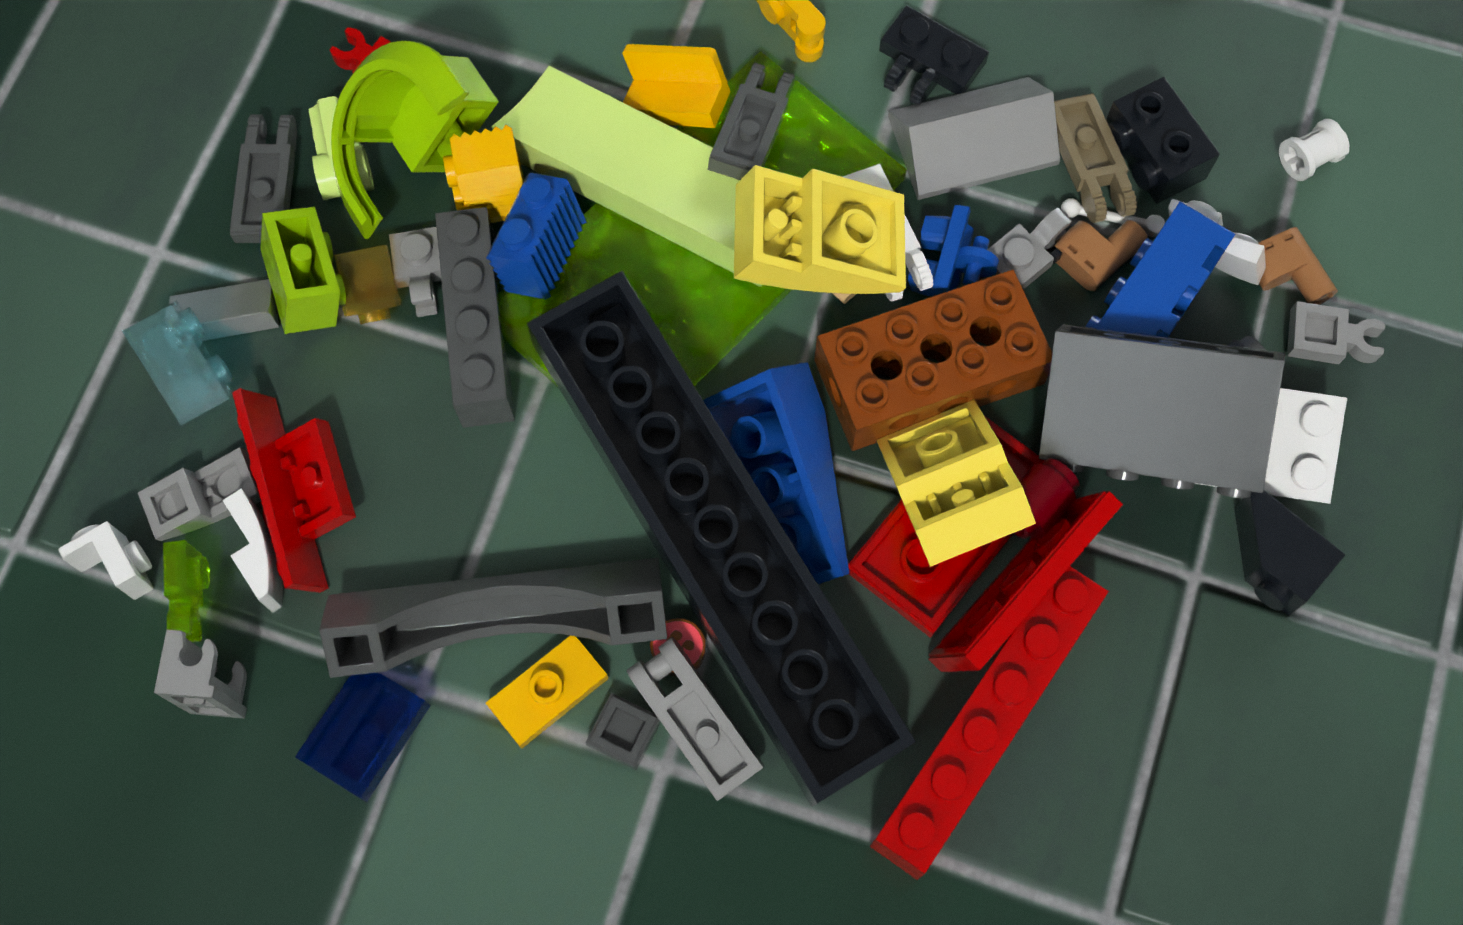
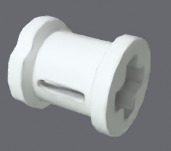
M1323 119L1316 124L1312 132L1300 138L1290 137L1283 141L1279 147V157L1285 171L1297 181H1304L1313 176L1316 168L1329 161L1337 163L1344 159L1349 153L1350 144L1346 133L1336 121Z

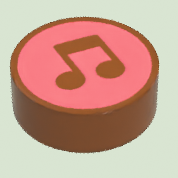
M676 618L666 621L667 639L651 641L652 658L660 653L658 647L673 637L683 648L697 670L702 664L706 653V643L702 631L696 624L686 619ZM674 671L668 674L671 676H676Z

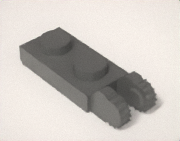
M758 63L753 64L745 84L741 83L712 149L708 170L741 180L754 165L765 166L787 111L795 75L784 72L778 80L775 94L761 90L766 76V67Z
M251 114L248 117L245 144L240 146L230 224V236L235 243H261L262 213L290 209L297 126L294 115H281L279 118L276 144H266L267 125L263 115Z

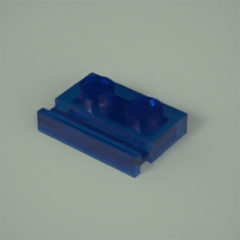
M381 673L351 675L295 757L367 802L431 705Z

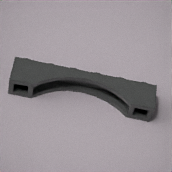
M659 558L328 595L319 628L330 678L385 672L412 658L441 647L471 639L502 634H565L592 639L608 645L667 639Z

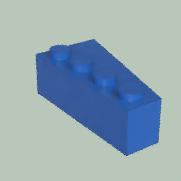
M1180 201L1154 241L1146 238L1130 262L1136 268L1128 280L1120 276L1104 300V303L1110 307L1102 319L1093 315L1085 327L1168 338L1236 234Z

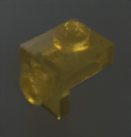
M388 245L334 255L338 274L343 279L346 293V306L342 307L344 316L358 314L360 324L391 318L389 308L401 306V300L394 279Z

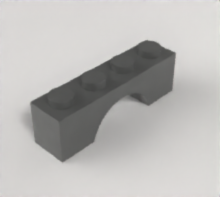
M487 207L435 213L453 407L463 428L515 421L510 372L499 310L498 281L500 279L496 277L497 273L493 271L494 267L489 264L490 260L486 258L496 238Z

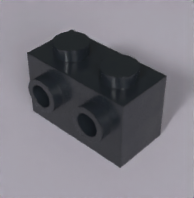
M1165 77L1113 101L1106 118L1108 126L1122 156L1132 169V175L1136 184L1142 190L1148 191L1156 204L1207 179L1220 153Z

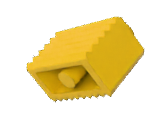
M505 125L501 130L495 126L492 131L485 128L482 133L474 130L471 135L464 132L461 137L453 134L450 138L452 155L443 156V162L449 188L452 187L457 211L487 207L492 223L504 221L524 182L512 128Z

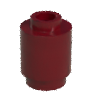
M1047 458L1042 464H1034L1019 480L1036 524L1014 532V534L1023 539H1027L1029 536L1036 539L1043 538L1076 500L1075 492L1080 487V483L1076 475L1066 465L1058 460Z

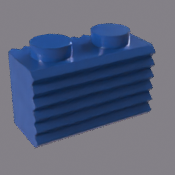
M529 173L526 176L486 256L490 260L489 264L494 267L493 271L497 273L496 277L501 279L499 283L504 285L503 289L505 291L544 300L552 297L549 291L555 289L554 282L560 280L557 274L563 272L561 266L567 264L565 258L571 255L569 250L575 247L573 241L579 239L577 233L583 231L581 225L587 223L567 179Z

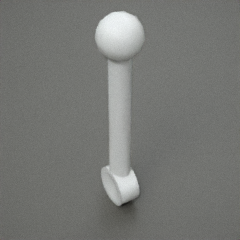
M1068 198L1062 202L1061 211L1068 218H1073L1077 215L1087 217V213H1085L1083 206L1080 205L1078 200ZM1107 211V219H1105V221L1123 224L1127 220L1135 221L1151 237H1156L1165 224L1164 219L1159 215H1151L1144 219L1135 216L1121 217L1119 213Z

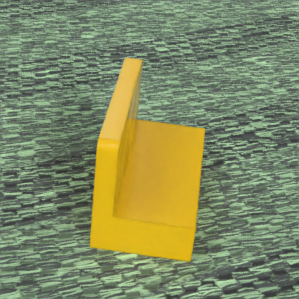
M626 44L622 55L633 81L623 103L667 125L716 127L731 91L714 48Z

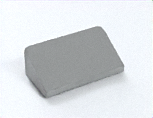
M266 279L170 296L165 325L166 333L176 345H183L279 328V321L270 281Z

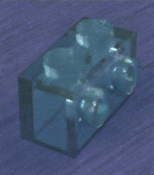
M176 300L129 325L122 331L180 425L230 399L232 390L229 384L235 382L221 356L217 354L211 357L200 338L206 336V332L190 307L182 310Z

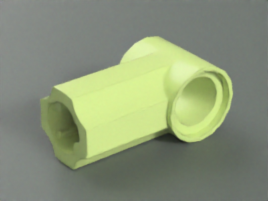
M336 96L318 99L317 104L308 109L317 155L312 156V162L323 200L341 197L336 183L331 148L332 123L338 102ZM354 142L356 164L362 184L366 191L374 190L372 172L363 145L361 146L360 142Z

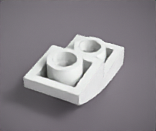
M1171 200L1168 206L1169 216L1180 201ZM1195 200L1188 203L1182 202L1223 226L1222 213L1217 212L1212 206ZM1235 233L1236 235L1215 267L1238 279L1259 285L1266 269L1265 247L1248 235Z

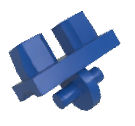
M954 205L951 217L925 216L920 238L922 249L941 251L939 261L926 259L933 275V287L921 291L917 288L909 272L908 281L911 291L927 296H936L959 288L963 273H965L962 282L964 286L979 281L980 277L986 278L996 274L999 259L995 254L987 250L989 239L983 236H976L973 246H970L974 234L973 228L967 224L971 212L970 207Z

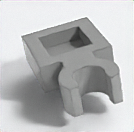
M1297 301L1290 309L1287 356L1339 365L1345 359L1346 353L1349 352L1357 361L1374 363L1384 354V348L1368 345L1363 336L1378 337L1385 330V323L1376 319H1365L1358 324L1348 323L1349 309Z

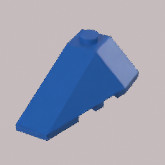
M808 362L768 369L704 399L703 401L817 584L850 574L826 412Z

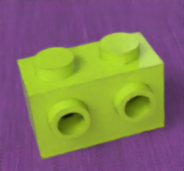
M315 207L262 213L261 253L284 334L335 327L337 325L339 306L346 304V293L341 275H335L333 269V249L330 236L327 232H322Z

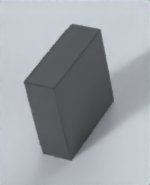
M611 693L585 743L588 747L637 770L661 721L656 714Z

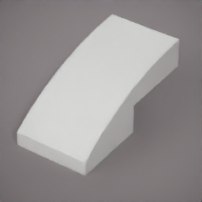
M241 488L222 500L249 542L248 545L232 554L231 558L257 599L274 613L282 607L283 600L282 578L276 567V554L269 529L264 522L260 510Z

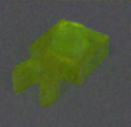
M186 540L163 542L164 596L169 599L167 629L183 631L186 633V638L191 642H201L202 625L199 607H203V589H208L210 586L208 560Z

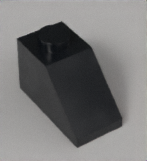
M1263 490V493L1251 492L1249 498H1242L1234 507L1245 581L1255 588L1256 596L1265 605L1274 610H1282L1288 616L1310 599L1346 554L1265 490Z

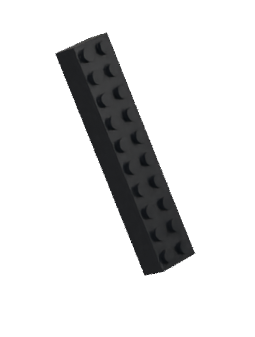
M623 271L527 322L532 345L811 807L916 743Z

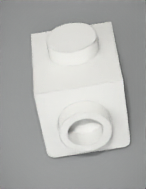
M108 521L101 525H90L79 530L73 535L69 543L58 549L63 560L80 572L103 562L115 586L134 600L154 589L145 573L152 568V565L142 547L136 540L129 543L127 537Z

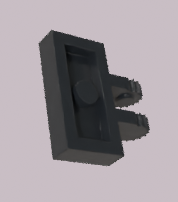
M907 5L881 39L879 49L880 52L896 60L885 79V88L892 92L897 90L911 70L922 75L911 92L910 102L915 105L924 103L937 84L956 95L965 93L986 64L989 51Z

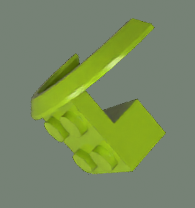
M414 41L391 42L368 55L357 67L343 88L334 112L331 132L334 173L344 206L365 239L371 237L383 217L362 184L356 164L354 142L393 143L412 173L445 172L443 156L452 155L450 138L453 134L461 137L464 132L469 135L474 130L478 132L499 102L468 57L442 56L430 46Z

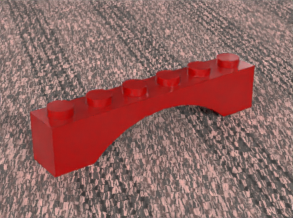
M1071 566L1064 572L1010 635L870 845L872 849L916 880L927 872L1108 594V590Z

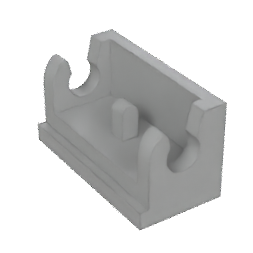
M166 629L154 693L189 714L245 719L247 707L242 705L247 672L244 665L236 661L232 668V680L226 685L214 676L217 672L218 652L213 641L206 639L202 648H199L186 638L185 632Z

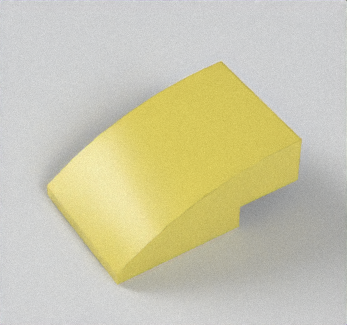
M754 165L736 184L734 279L773 287L824 293L879 294L901 292L906 288L904 194L813 168L803 178Z
M975 400L876 440L930 567L1036 524L1024 489L1010 467L999 439Z

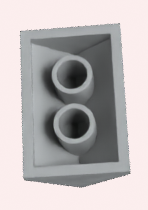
M1029 77L891 110L888 113V118L917 200L1056 166L1060 162L1053 91Z

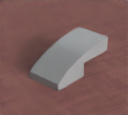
M240 447L196 472L181 468L138 492L154 538L159 541L192 532L231 516L222 500L241 488L255 504L261 501L256 480L250 471L248 451Z

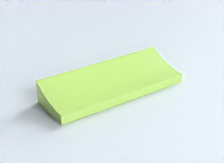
M551 66L547 67L522 100L492 125V130L495 126L501 130L505 125L512 128L522 165L542 175L567 179L573 191L734 273L736 184L740 180L708 170L709 157L713 147Z

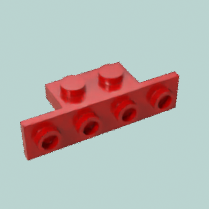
M239 388L232 392L238 414L237 422L243 432L249 454L250 471L256 480L263 506V519L269 529L277 558L276 567L286 589L321 593L329 588L315 539L356 518L329 421L314 418L286 434L276 398Z

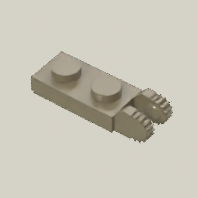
M1091 93L1054 101L1059 152L1076 191H1081L1082 206L1085 213H1087L1089 221L1097 223L1107 219L1105 197H1103V192L1100 188L1110 185L1111 200L1114 207L1116 206V211H1118L1121 217L1134 215L1137 201L1135 191L1132 190L1131 182L1127 176L1129 169L1095 95Z

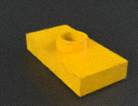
M570 635L485 704L522 749L607 681L609 677L576 636Z

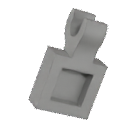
M1057 207L1031 233L1020 223L987 249L999 259L995 275L1014 269L1024 290L1052 266L1054 257L1048 250L1054 247L1056 241L1066 233L1064 229L1072 221Z
M431 227L389 234L393 273L398 288L409 287L411 303L415 305L417 317L438 314L434 282L441 281L437 228Z

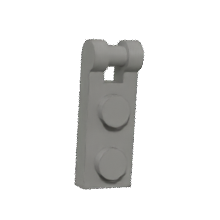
M671 637L658 647L660 653L646 663L639 660L627 669V673L718 801L760 771L764 764L695 669L683 648ZM674 671L683 685L669 695H666L658 681Z

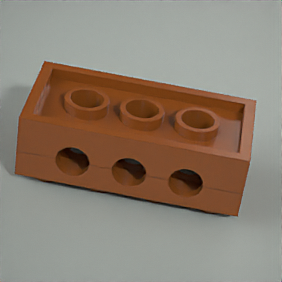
M1013 269L818 335L814 361L852 451L877 443V439L971 400H975L977 405L981 407L1044 385L1050 374L1052 351ZM976 342H981V343L985 344L986 346L979 345V344H977ZM925 358H932L939 361L940 363H933ZM875 375H887L892 380H883Z

